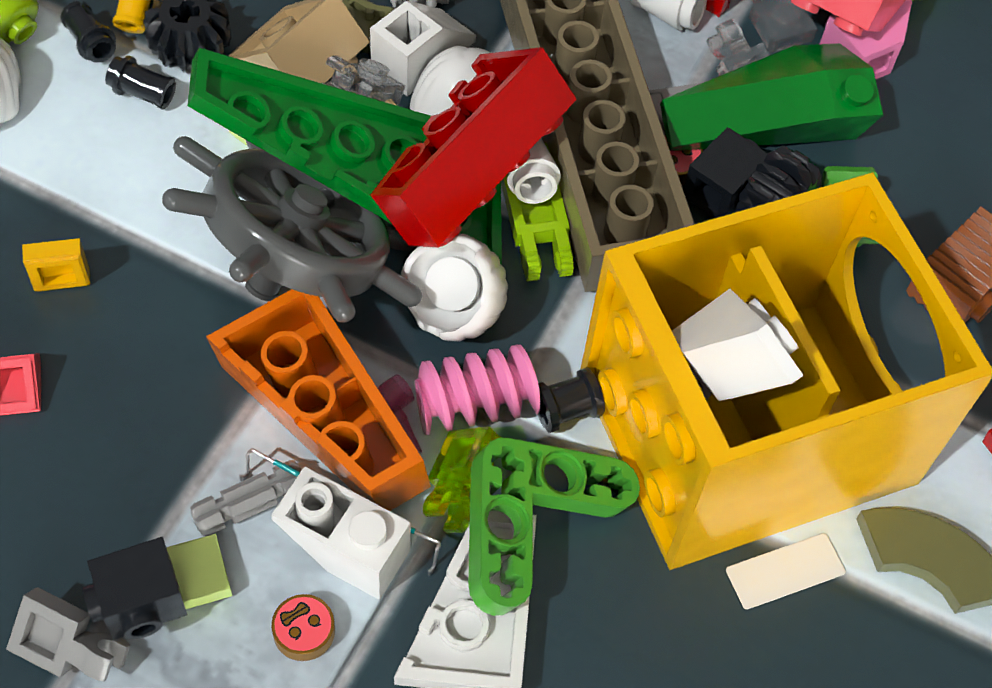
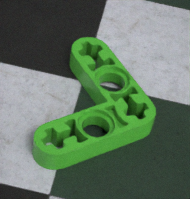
M497 438L488 443L473 459L471 466L468 586L470 596L475 605L484 613L493 616L505 615L524 603L531 594L533 584V505L598 517H614L631 506L639 496V479L633 468L625 461L617 458L518 439ZM497 458L502 459L501 463L504 469L512 472L503 482L501 468L492 466V462ZM546 465H555L564 471L569 483L567 492L557 491L548 484L544 474ZM608 478L609 487L618 490V495L612 498L610 488L597 484L603 479ZM586 484H587V485H592L591 487H589L587 490L584 491V489H585V487H586ZM501 487V494L492 495ZM490 511L502 512L510 518L514 527L512 539H501L491 531L488 524ZM511 554L508 559L501 563V556ZM499 571L501 582L511 587V591L504 596H501L500 587L490 583L489 579Z

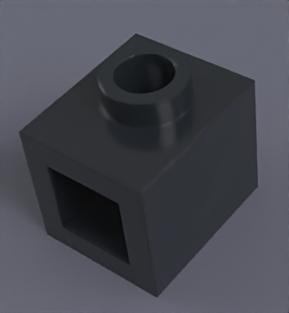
M727 127L689 165L683 191L686 199L713 218L735 213L736 204L739 201V193L745 188L747 179L754 173L757 164H761L768 153L763 151L754 141L742 137Z
M163 536L87 561L93 580L92 584L82 587L87 609L93 623L104 620L113 640L121 637L132 640L144 638L159 631L163 623L188 615Z

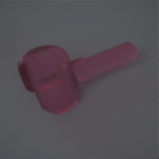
M397 374L382 383L378 390L419 454H421L422 450L409 424L408 417L402 410L415 400L414 394L407 382Z

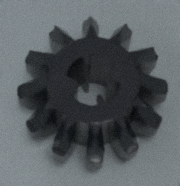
M153 0L152 9L145 11L144 18L147 46L151 49L152 55H158L164 67L177 63L184 73L189 65H192V59L199 48L223 54L224 48L230 46L232 35L228 11L224 3L217 2V0Z
M786 146L775 149L767 154L761 164H757L754 173L747 179L745 188L739 193L736 212L817 189L821 183L822 173L819 171V167L810 162V158L799 151H792Z

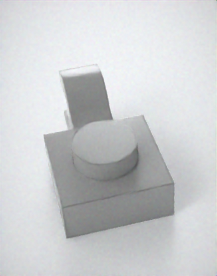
M36 587L23 595L6 650L58 677L63 676L75 666L85 675L99 681H105L111 666L118 669L123 667L130 644L122 638L113 640L111 634L91 633L86 631L90 620L88 612Z

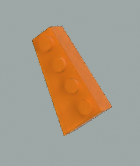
M291 289L206 336L221 367L354 493L391 511L431 487L423 458L319 296Z

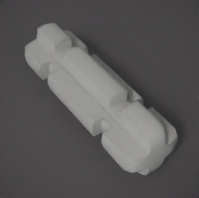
M295 460L284 462L287 466L299 472L302 471ZM277 466L272 468L274 473L269 476L265 472L257 474L220 491L222 497L216 500L211 495L193 503L190 509L194 523L203 536L212 535L225 529L224 522L232 520L236 524L277 505L276 498L284 497L297 477Z

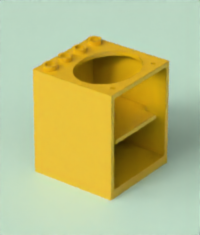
M873 172L606 250L580 368H590L599 382L605 402L604 415L599 416L618 459L625 461L631 466L638 476L640 491L637 500L669 570L918 485L992 379V367ZM863 237L875 240L885 247L898 260L915 284L927 307L938 336L945 367L944 378L903 391L881 361L876 343L868 334L863 321L854 285V253L858 242ZM728 289H731L746 304L756 298L771 317H777L798 345V349L789 356L803 376L792 384L723 401H718L711 394L710 400L707 402L689 367L691 365L684 357L672 330Z

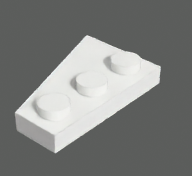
M490 511L488 524L491 531L501 539H512L514 527L510 518L502 512ZM533 515V552L537 515ZM470 524L448 566L446 577L431 607H428L419 625L417 636L394 676V685L419 688H522L529 597L524 603L505 615L493 616L484 613L475 605L470 596L468 586ZM511 554L501 556V563L508 559ZM500 571L489 578L490 583L500 587L501 596L511 591L510 585L501 582Z

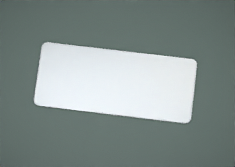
M822 533L728 566L726 573L743 608L751 609L840 577L846 573V570L827 534Z

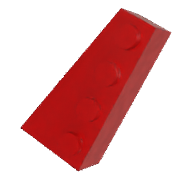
M543 47L480 54L471 65L476 73L475 77L469 83L466 80L459 81L448 94L454 103L451 108L440 114L432 115L422 127L423 133L427 138L424 143H417L406 148L370 194L409 246L439 248L450 243L454 237L458 236L462 229L460 224L472 211L482 207L494 197L497 191L495 187L509 172L518 169L529 159V150L541 137L550 134L561 125L564 120L562 115L577 99Z

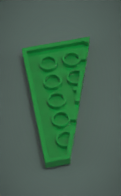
M199 48L192 59L188 107L391 223L370 194L406 148L417 143H424L427 138L423 133L422 127L430 119L431 115L203 48ZM500 181L495 187L497 191L494 197L482 207L474 209L460 224L462 226L460 234L471 236L487 245L490 251L499 257L500 264L502 265Z

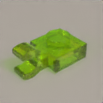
M489 426L449 431L428 476L429 481L435 488L425 499L423 514L426 517L444 516L448 509V518L443 526V531L446 533H463L470 524L469 492L473 459L488 443L497 438H502Z

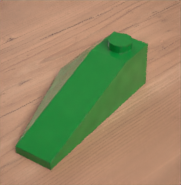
M840 43L794 45L664 98L660 102L669 151L706 149L727 127L742 137L754 141L758 146L854 140L883 116L873 67Z

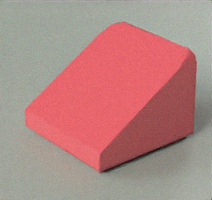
M40 353L0 357V416L41 411Z

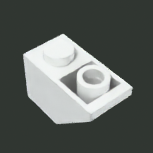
M405 1L370 28L371 69L404 95L409 96L414 91L423 70L436 55L454 46L469 48L476 42V34L440 8Z
M728 289L672 330L684 357L718 401L792 384L803 376L789 356L798 349V345L777 317H771L756 298L746 304L731 289Z
M305 466L271 515L272 520L327 572L379 600L410 552L411 522Z

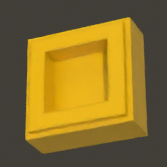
M80 238L22 245L23 263L34 291L91 285L90 268Z

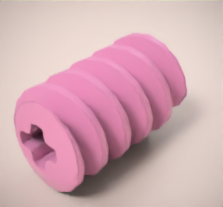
M511 345L507 361L499 349H489L486 355L485 366L477 353H467L464 358L463 370H461L454 357H444L440 375L431 361H422L419 367L418 379H415L417 407L425 435H430L432 419L436 416L440 418L445 429L451 431L453 430L455 413L458 412L462 413L469 427H473L476 424L477 411L480 408H484L492 423L498 422L501 404L507 405L514 419L520 418L523 400H529L536 414H539L540 390L533 363L522 345Z

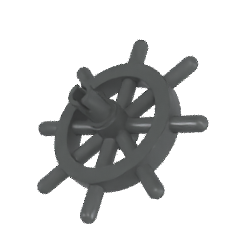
M181 136L175 140L173 144L174 153L210 178L203 193L171 188L163 194L162 203L167 210L204 217L214 236L236 257L229 267L231 278L239 283L246 282L245 287L253 296L264 301H271L278 297V292L283 285L302 293L323 297L332 316L341 323L349 322L354 318L355 307L350 297L365 292L372 284L405 306L414 307L421 302V290L384 265L390 249L409 252L414 251L418 246H409L396 228L385 226L381 217L247 140L248 149L233 152L223 159L190 137Z

